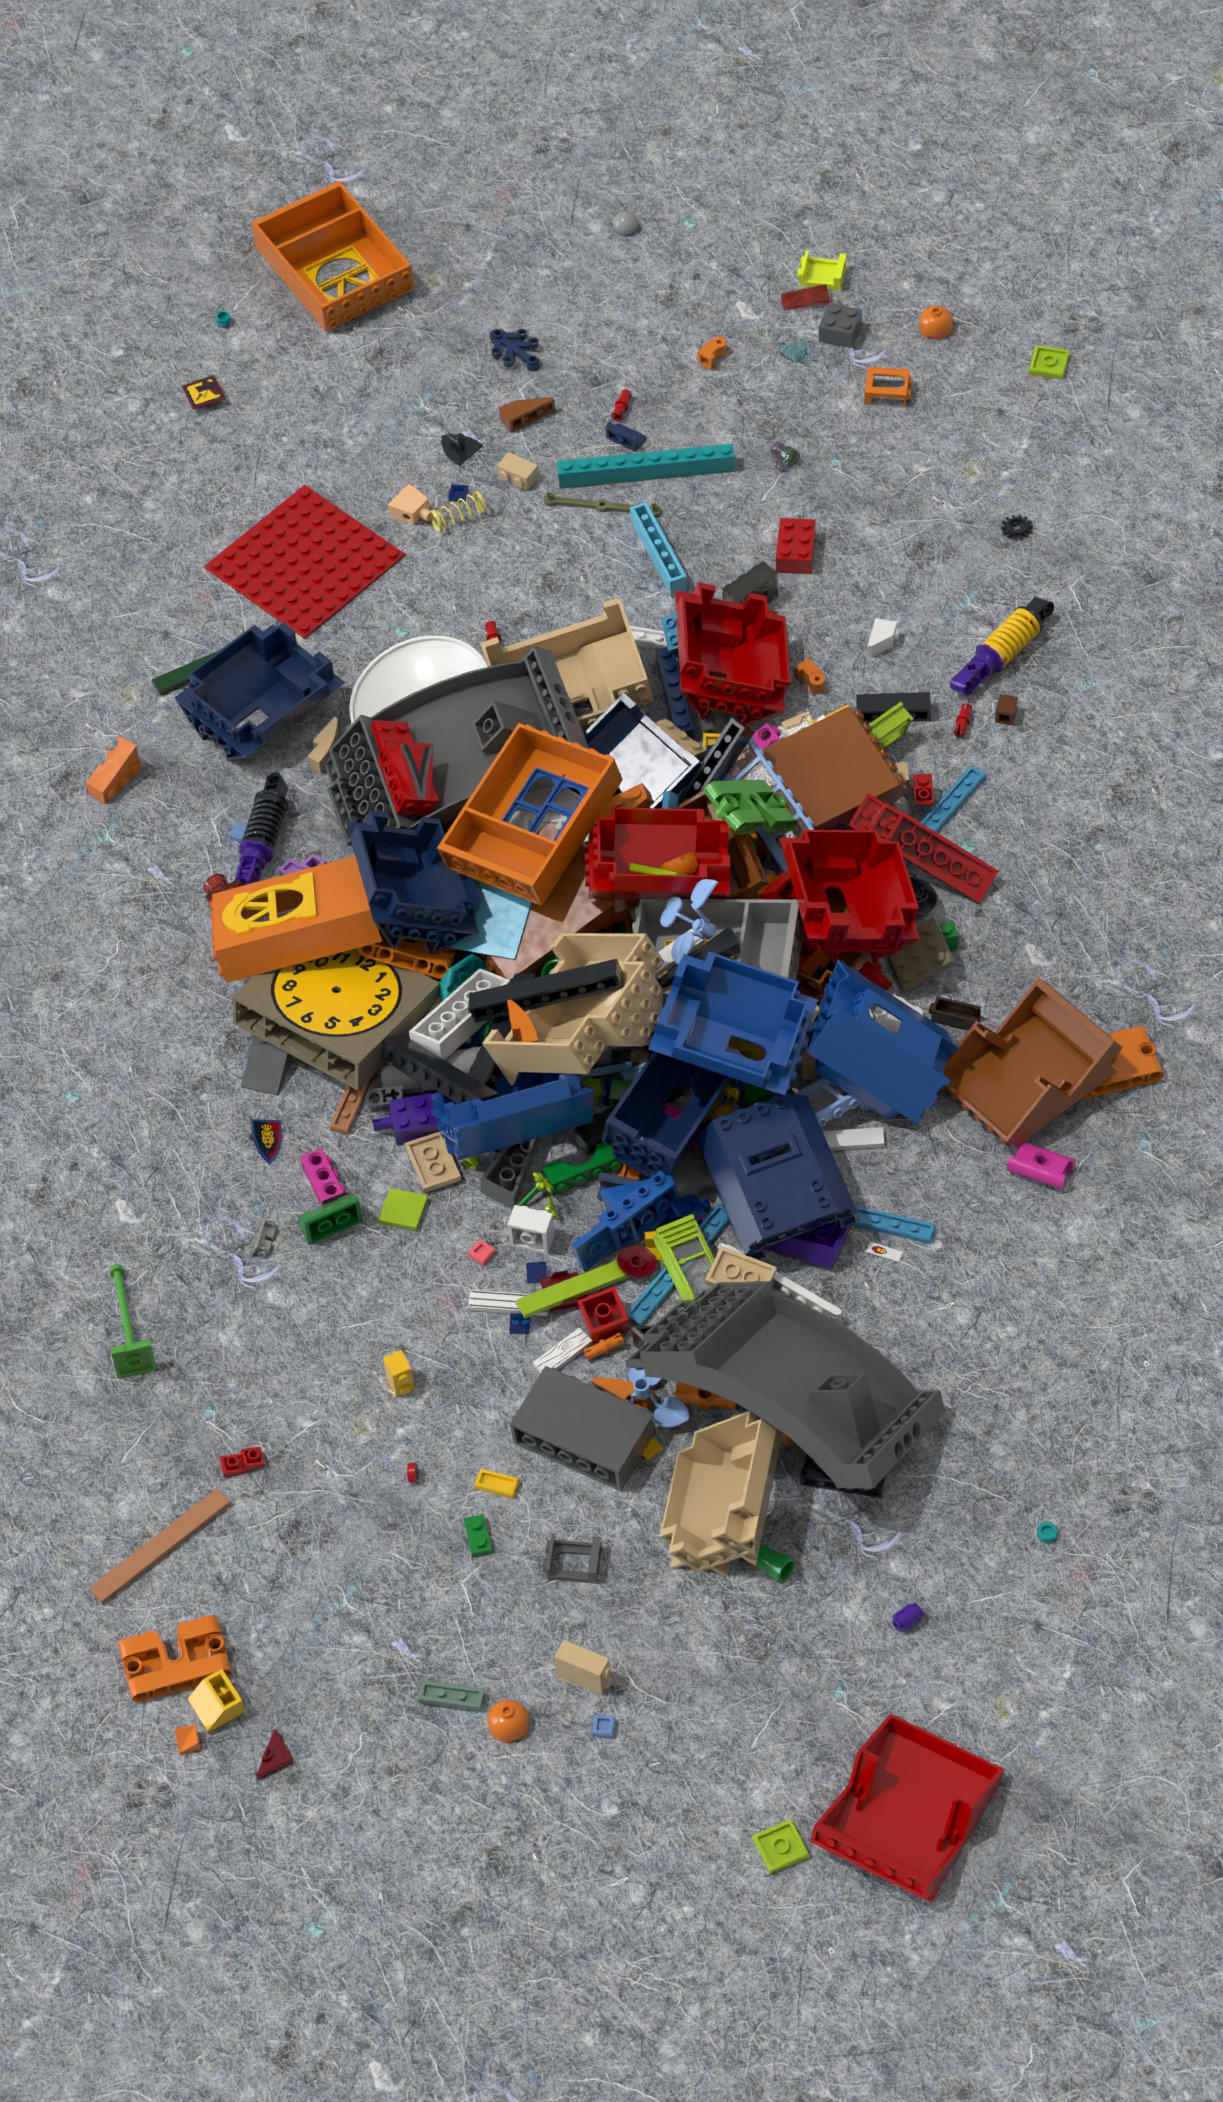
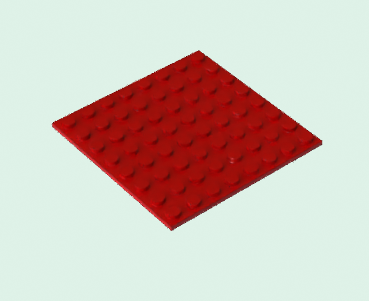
M303 485L208 562L204 568L281 623L284 622L300 637L306 639L404 558L405 553L317 492Z

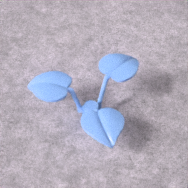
M704 879L699 881L692 892L691 900L693 903L691 906L702 919L693 921L678 913L683 902L681 898L676 896L668 900L665 910L662 912L660 922L664 927L671 926L676 916L693 924L692 928L695 932H685L684 936H678L672 946L671 955L678 965L680 959L682 960L683 954H689L694 943V936L699 938L703 936L711 939L716 932V926L710 923V920L699 910L719 883L715 880Z
M630 1369L629 1381L633 1382L634 1393L631 1394V1402L633 1404L635 1398L644 1400L650 1397L658 1408L654 1412V1419L658 1425L664 1428H673L689 1420V1412L679 1399L665 1397L661 1405L656 1401L650 1386L657 1385L661 1381L660 1378L646 1377L645 1369Z

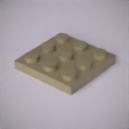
M934 916L916 927L919 940L915 942L909 941L902 945L903 949L890 956L905 992L912 990L955 964L939 923Z

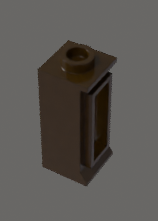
M936 996L935 1002L930 1004L929 1014H931L932 1022L935 1021L969 1030L976 1021L980 1023L981 1006Z

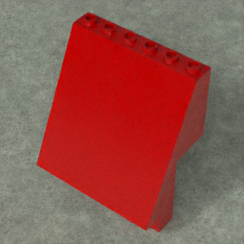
M890 1713L858 1750L848 1786L816 1822L810 1842L924 1900L932 1902L999 1788L1005 1769Z

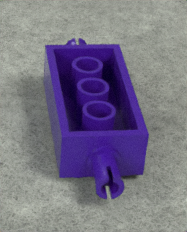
M435 1093L390 1100L391 1115L385 1118L372 1119L374 1132L392 1128L395 1134L396 1145H402L406 1142L439 1132L437 1119L431 1112V1110H434L431 1095Z

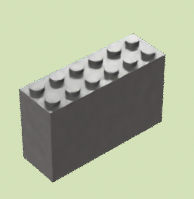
M547 1366L542 1370L510 1423L513 1444L618 1491H622L643 1456V1452L656 1434L654 1414L645 1407L640 1408L627 1399L622 1400L609 1391L599 1390L593 1384H586L575 1376L565 1375L559 1369Z

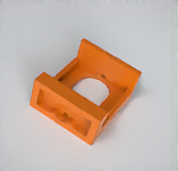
M868 367L864 405H872V397L904 399V407H906L907 400H911V390L909 387H912L913 377H910V369ZM875 376L901 377L905 381V384L900 388L874 387Z

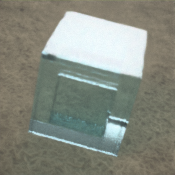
M802 339L796 345L780 343V356L795 364L807 355V342Z

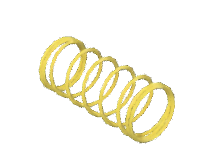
M479 491L474 492V498L471 495H467L466 502L460 498L457 501V505L450 502L449 509L442 506L440 513L437 510L430 511V518L435 529L438 532L443 529L438 514L442 519L444 527L448 528L442 516V508H445L450 513L451 520L456 525L450 510L451 504L456 506L462 521H465L459 509V500L466 504L469 515L473 518L472 511L467 502L469 496L475 501L478 512L480 514L482 512L485 513L487 506ZM478 496L482 502L483 508L478 500ZM434 516H435V518H436V520H437V522H438L439 527L437 526V524H436V522H435Z

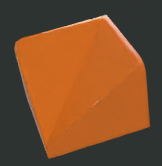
M195 1724L175 1729L179 1754L201 1750Z

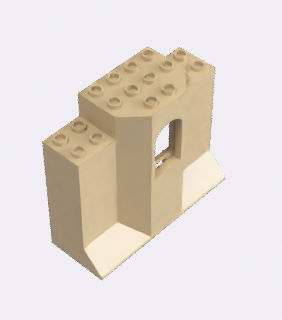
M620 597L603 602L606 613L604 615L501 648L498 637L480 643L488 667L521 661L534 646L551 651L571 704L590 699L593 713L577 718L583 733L623 692L637 706L646 705L654 701Z
M560 933L551 948L560 961L551 974L617 959L623 970V988L524 1011L536 1030L539 1042H514L512 1029L505 1039L498 1030H491L482 1044L511 1085L515 1084L522 1072L588 1074L606 1046L645 1045L656 1029L663 1008V989L654 976L664 963V960L647 934Z

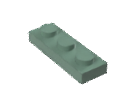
M422 1680L418 1703L481 1711L485 1691L483 1688Z

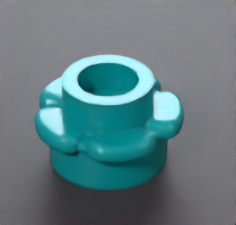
M219 311L216 314L215 323L224 327L231 323L232 318L227 311Z

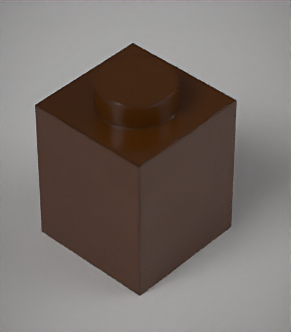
M1000 694L995 711V723L1014 725L1018 710V697Z

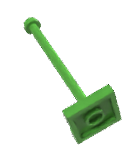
M114 1264L110 1268V1276L115 1280L127 1345L110 1348L117 1379L157 1370L150 1339L134 1342L122 1279L125 1271L120 1264Z

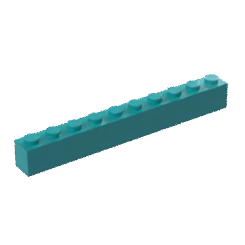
M733 444L557 461L559 488L736 471Z

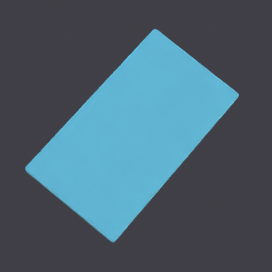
M475 880L481 905L474 916L479 934L456 943L451 948L515 960L532 902Z

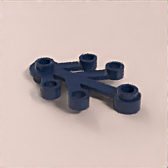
M494 329L489 334V338L494 344V348L491 350L493 358L498 359L502 356L501 344L506 346V354L503 358L504 366L512 367L514 365L512 357L514 352L526 361V367L529 371H537L540 368V360L535 355L530 356L521 348L537 349L539 347V340L536 337L530 338L529 341L509 340L527 339L526 329H519L517 332H505L502 329Z

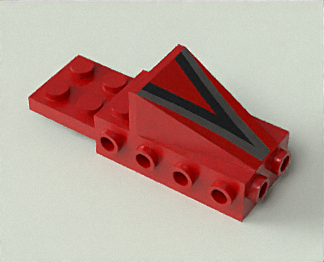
M373 720L371 727L380 750L378 760L396 813L421 816L433 813L439 804V796L432 781L433 744L414 743L407 722Z

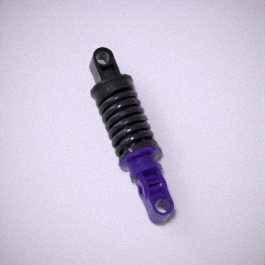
M278 772L271 773L266 778L263 791H259L254 797L253 808L242 842L239 845L241 857L233 882L235 888L259 882L266 863L270 862L273 858L274 847L276 846L285 813L289 807V802L285 798L288 792V785Z

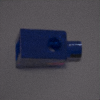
M695 1195L669 1202L665 1225L693 1214L698 1225L703 1222L704 1213L711 1210V1205L708 1200L700 1202Z

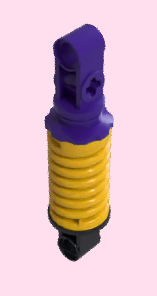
M1034 597L1026 607L1018 606L982 644L976 647V655L951 679V690L969 696L987 677L996 672L1000 673L1026 644L1042 632V623L1052 615L1054 603Z

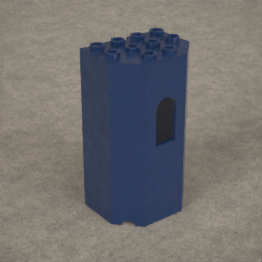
M727 1046L726 1051L744 1057L738 1050ZM653 1051L606 1120L601 1140L605 1146L610 1145L614 1150L612 1155L615 1159L648 1178H651L660 1170L666 1176H672L695 1142L696 1136L703 1130L736 1079ZM685 1087L690 1090L692 1098L676 1120L662 1112L661 1109L676 1088Z

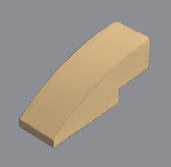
M336 717L313 740L314 750L307 756L309 768L320 774L326 768L324 763L331 757L329 749L339 739V725Z

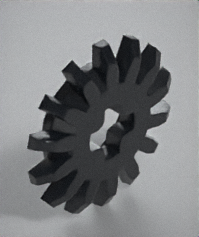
M1012 515L1011 519L1006 517L1007 522L1002 521L1004 526H1001V529L1005 530L1002 533L1008 534L1007 538L1013 536V540H1015L1018 536L1022 540V535L1029 537L1028 534L1032 533L1033 530H1030L1033 528V525H1030L1032 521H1026L1028 517L1022 518L1021 515H1018V517ZM1020 525L1021 529L1014 530V527Z

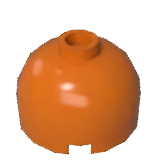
M934 305L922 312L919 319V331L924 337L928 338L929 336L933 337V340H940L951 334L953 318L945 307Z
M692 851L658 866L660 869L695 875L698 869V860L695 852Z
M510 1699L501 1700L489 1710L487 1718L488 1729L492 1737L497 1741L507 1744L512 1743L514 1740H521L528 1733L530 1727L529 1715L523 1704Z

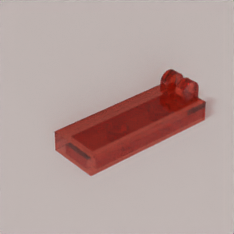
M827 284L781 293L784 311L822 302L828 304L830 302Z

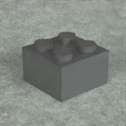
M828 303L819 325V342L852 348L862 325V309Z

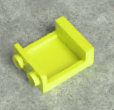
M806 250L805 255L801 257L800 266L802 267L798 268L797 279H800V286L841 291L847 267V254L840 253L838 260L810 257L809 250Z

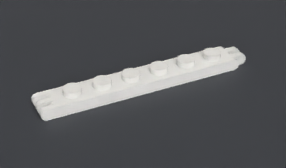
M720 1243L718 1245V1250L721 1246L743 1254L741 1251L732 1247L731 1245H726L724 1243ZM775 1273L771 1282L772 1287L791 1296L796 1302L826 1315L839 1324L842 1323L840 1308L781 1274Z

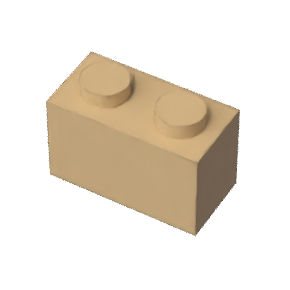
M510 452L497 465L498 478L527 491L539 478L537 464Z

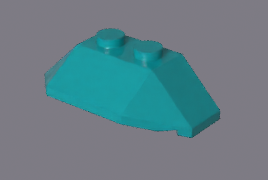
M471 954L449 968L439 982L440 1003L479 968L489 972L486 963L476 955Z

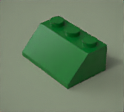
M353 1194L341 1196L333 1202L323 1204L319 1208L304 1212L297 1217L299 1228L308 1245L363 1222L359 1199Z

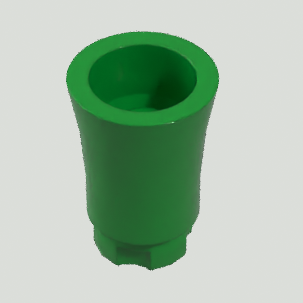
M760 1544L756 1567L772 1576L780 1584L784 1583L794 1569L795 1558Z

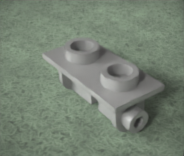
M267 1215L256 1223L254 1232H257L256 1237L252 1238L249 1246L252 1249L251 1257L254 1253H258V1256L263 1258L269 1254L272 1241L265 1238L273 1239L276 1225L272 1220L265 1221Z

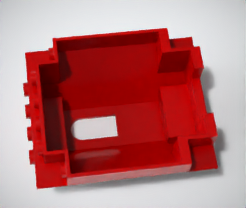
M698 582L692 594L675 590L681 691L702 720L706 717L709 709L736 714L737 720L746 725L785 712L784 694L791 683L785 616L778 615L777 611L768 610L767 596L749 593L744 604L712 598L716 592L715 585ZM710 672L726 675V679L710 676Z
M612 807V815H608V818H597V823L594 824L588 834V841H585V887H589L588 899H670L674 896L681 899H691L695 886L704 879L719 882L707 899L729 898L730 855H728V823L726 821H706L704 809ZM692 851L695 852L698 860V869L695 875H655L629 870L630 863L660 869L658 865Z
M803 830L801 838H779L807 937L826 956L828 955L835 965L841 952H870L872 963L875 965L880 962L879 959L887 954L891 956L903 949L902 945L909 941L915 942L920 939L915 925L919 906L899 842L879 839L877 830ZM835 887L842 891L849 913L831 912L825 892L827 888Z

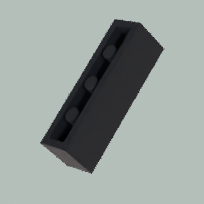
M930 692L856 694V709L862 712L864 715L863 720L867 723L873 722L900 702L903 703V707L912 716V722L931 721Z

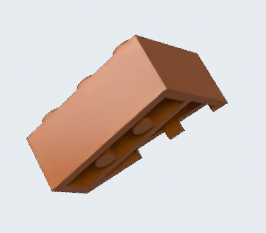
M121 736L116 740L119 743L114 750H109L106 754L109 757L104 764H99L86 782L89 795L104 804L113 799L116 793L122 787H125L128 781L141 770L137 746Z
M640 783L612 797L599 818H608V815H612V807L649 808L654 803L652 795L644 784Z

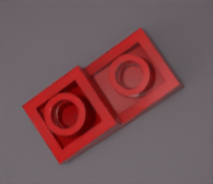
M261 1447L241 1449L240 1454L220 1456L219 1459L223 1478L244 1474L265 1466Z

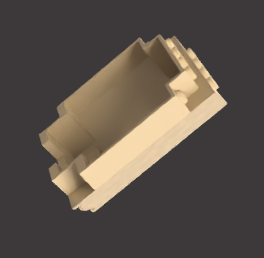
M751 1411L695 1431L692 1446L678 1451L659 1536L670 1543L669 1554L672 1555L670 1568L678 1569V1567L687 1566L691 1567V1571L707 1573V1570H714L722 1576H728L731 1560L739 1557L756 1566L782 1440V1432Z

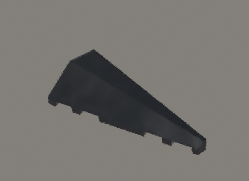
M727 927L689 956L705 961L708 952H712L729 958L741 953V949L733 930ZM678 964L657 979L662 988L672 985Z

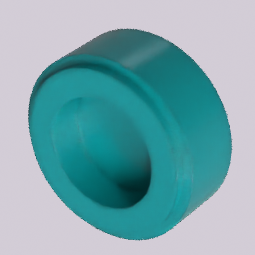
M1044 1522L1038 1526L1037 1538L1040 1542L1050 1544L1057 1539L1058 1529L1053 1523Z

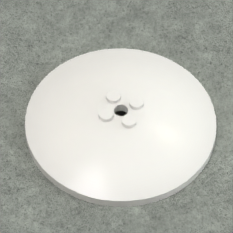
M422 636L398 643L378 655L359 676L350 699L351 723L361 714L372 717L400 699L439 681L488 666L483 657L473 647L455 638Z

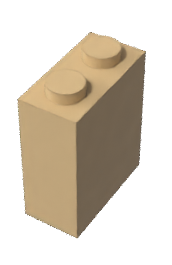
M566 1640L562 1641L554 1656L556 1676L603 1695L605 1689H609L613 1681L609 1658Z

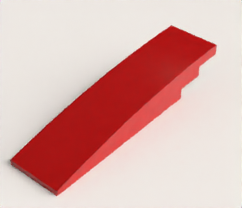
M866 793L847 825L854 830H877L879 839L899 842L905 861L977 903L981 902L999 870L911 816L900 812L869 793Z

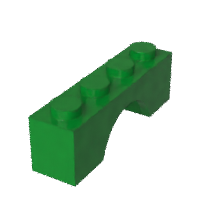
M602 1142L596 1145L595 1155L589 1162L579 1166H572L558 1160L543 1166L542 1172L544 1179H548V1183L553 1186L552 1195L564 1193L575 1186H581L594 1178H599L600 1172L609 1173L617 1171L623 1167L624 1163L615 1159L612 1155L614 1150L610 1145L605 1146Z

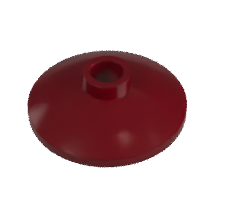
M638 1245L627 1246L617 1256L619 1269L630 1277L644 1278L651 1275L656 1269V1258L645 1247Z

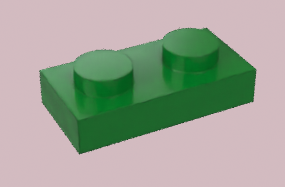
M484 1514L464 1518L472 1558L492 1554Z

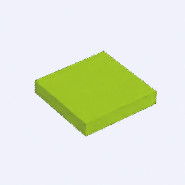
M1036 345L1028 374L1063 380L1070 357V350Z
M390 1188L378 1219L379 1224L417 1231L428 1201V1195Z
M792 1819L752 1835V1840L770 1875L810 1858Z

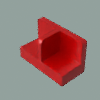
M866 961L858 972L884 990L892 987V982L881 973V965L879 963L873 966L869 961Z

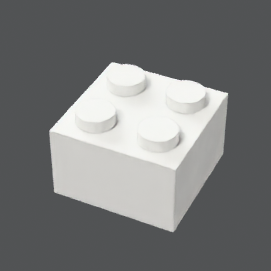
M514 1205L507 1224L510 1246L548 1254L555 1237L553 1214L545 1210L539 1211L530 1209L527 1206Z

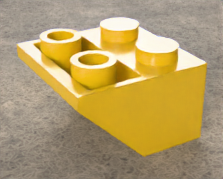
M223 1669L204 1678L188 1698V1702L208 1733L245 1713L242 1699Z

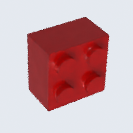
M615 1286L577 1300L581 1316L593 1344L599 1343L601 1339L606 1340L619 1332L623 1334L631 1331L628 1316Z

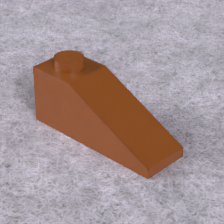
M553 397L514 400L499 407L500 420L511 433L555 412V399Z

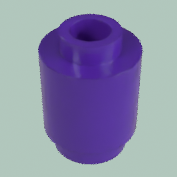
M915 1602L907 1604L893 1614L892 1624L896 1630L906 1632L921 1621V1618L924 1617L923 1610Z

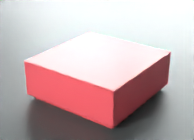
M480 1239L468 1252V1256L484 1266L496 1254V1249Z

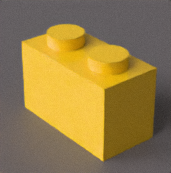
M402 1350L383 1357L386 1378L395 1396L406 1395L414 1390L412 1370Z

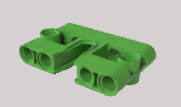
M765 780L713 781L703 790L704 794L715 806V814L720 819L726 820L736 834H755L759 825L768 833L788 832L797 824V820L790 811L784 808L786 800L781 795L774 793Z

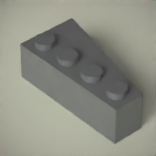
M538 1138L504 1147L480 1179L481 1193L513 1208L518 1201L536 1152Z

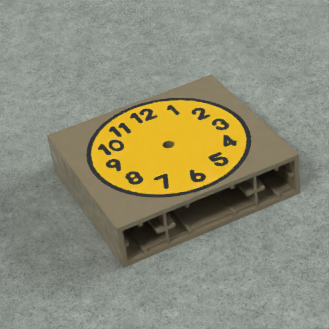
M356 948L255 975L233 996V1024L359 1090L388 1061L382 1057L383 1039L400 1034L410 1039L409 1031L425 1018L438 999L440 983L435 977L364 957Z

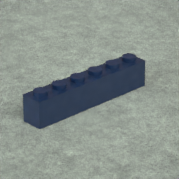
M667 647L655 649L656 664L670 721L694 740V728L687 700L681 691L677 659L668 651Z

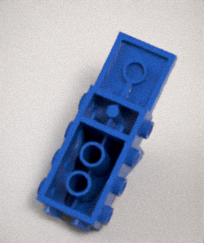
M660 1170L647 1180L602 1189L600 1194L606 1210L598 1216L600 1223L571 1244L580 1268L586 1272L615 1249L620 1252L623 1248L633 1245L645 1236V1232L652 1231L680 1210L682 1204L673 1178L670 1175L666 1176Z

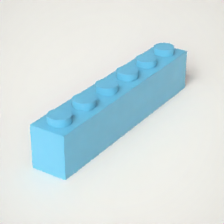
M647 502L630 507L631 523L670 596L675 595V590L687 591V577Z

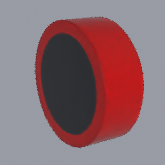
M417 1462L407 1465V1478L410 1483H418L419 1481Z

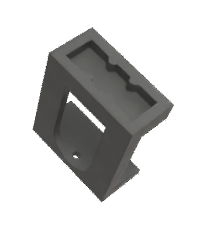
M552 1533L551 1541L547 1540L546 1553H549L548 1559H544L543 1571H547V1579L597 1584L602 1553L601 1537L593 1536L592 1543L556 1540L555 1533ZM562 1553L590 1555L588 1572L560 1570L555 1567L553 1561L557 1555Z

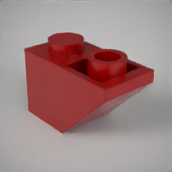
M913 774L915 806L934 805L932 774Z

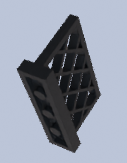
M806 1453L800 1475L802 1486L876 1498L883 1497L886 1475L875 1488L865 1490L864 1488L851 1490L837 1488L836 1484L821 1467L817 1470L808 1469L809 1464L814 1460Z

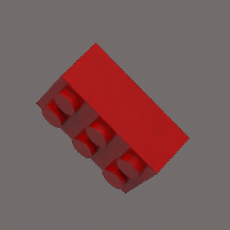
M780 518L776 550V573L812 574L816 540V519Z

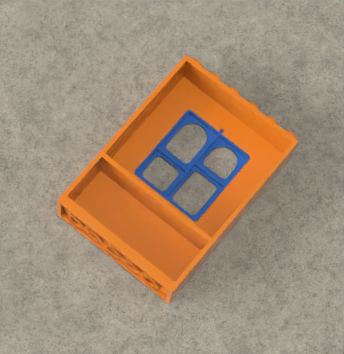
M518 723L437 847L446 868L542 906L623 780L615 759L608 754H600L592 748H584L576 742H568L563 737L550 735L547 731H539L531 725ZM540 778H549L554 782V788L543 806L538 807L523 801L535 781ZM566 788H575L580 792V799L571 810L554 803L558 795ZM518 808L536 814L527 830L508 823ZM549 811L567 817L554 840L534 833Z

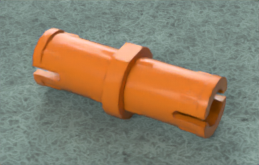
M619 1332L606 1340H599V1343L584 1349L583 1352L587 1360L590 1361L602 1354H609L610 1350L624 1345L625 1342Z

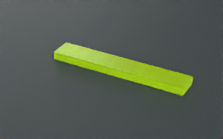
M616 1260L516 1299V1305L524 1318H528L561 1305L566 1300L579 1298L630 1278V1276L624 1274L619 1269Z

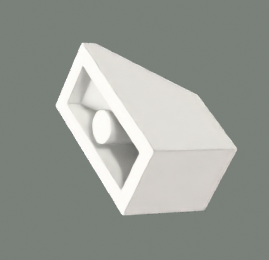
M875 618L868 642V658H872L894 646V642L899 639L900 634L896 621Z

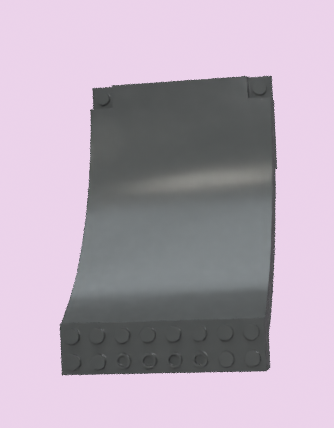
M534 646L521 661L502 663L469 671L416 691L387 706L372 717L361 714L329 749L331 757L324 763L331 782L327 790L346 845L353 846L346 821L364 823L370 810L388 812L389 819L385 825L387 827L411 830L417 829L422 817L440 819L442 826L456 819L518 723L531 725L539 731H547L550 735L563 737L568 742H576L582 747L589 749L551 651ZM373 720L407 722L414 743L433 744L432 781L439 796V804L433 813L427 816L396 813L378 760L380 750L371 727ZM540 778L535 781L528 792L554 787V782L549 778Z
M770 1281L717 1282L710 1290L701 1291L693 1300H681L643 1335L645 1344L625 1362L627 1368L645 1369L646 1377L685 1383L715 1393L746 1408L790 1437L821 1467L836 1484L837 1488H845L847 1490L855 1488L870 1490L875 1488L885 1475L894 1468L903 1456L912 1449L945 1413L940 1390H917L897 1367L869 1343L826 1315L789 1298L773 1294Z

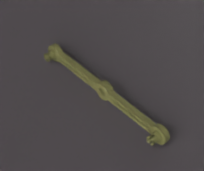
M550 491L543 497L546 506L557 504L594 508L598 512H606L607 510L630 512V507L635 506L632 504L608 502L606 499L594 501L557 497ZM652 503L649 508L654 517H659L661 515V507L657 503L655 505Z

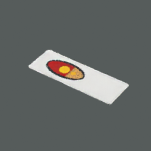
M873 1242L869 1243L866 1250L868 1253L899 1261L903 1253L902 1251Z

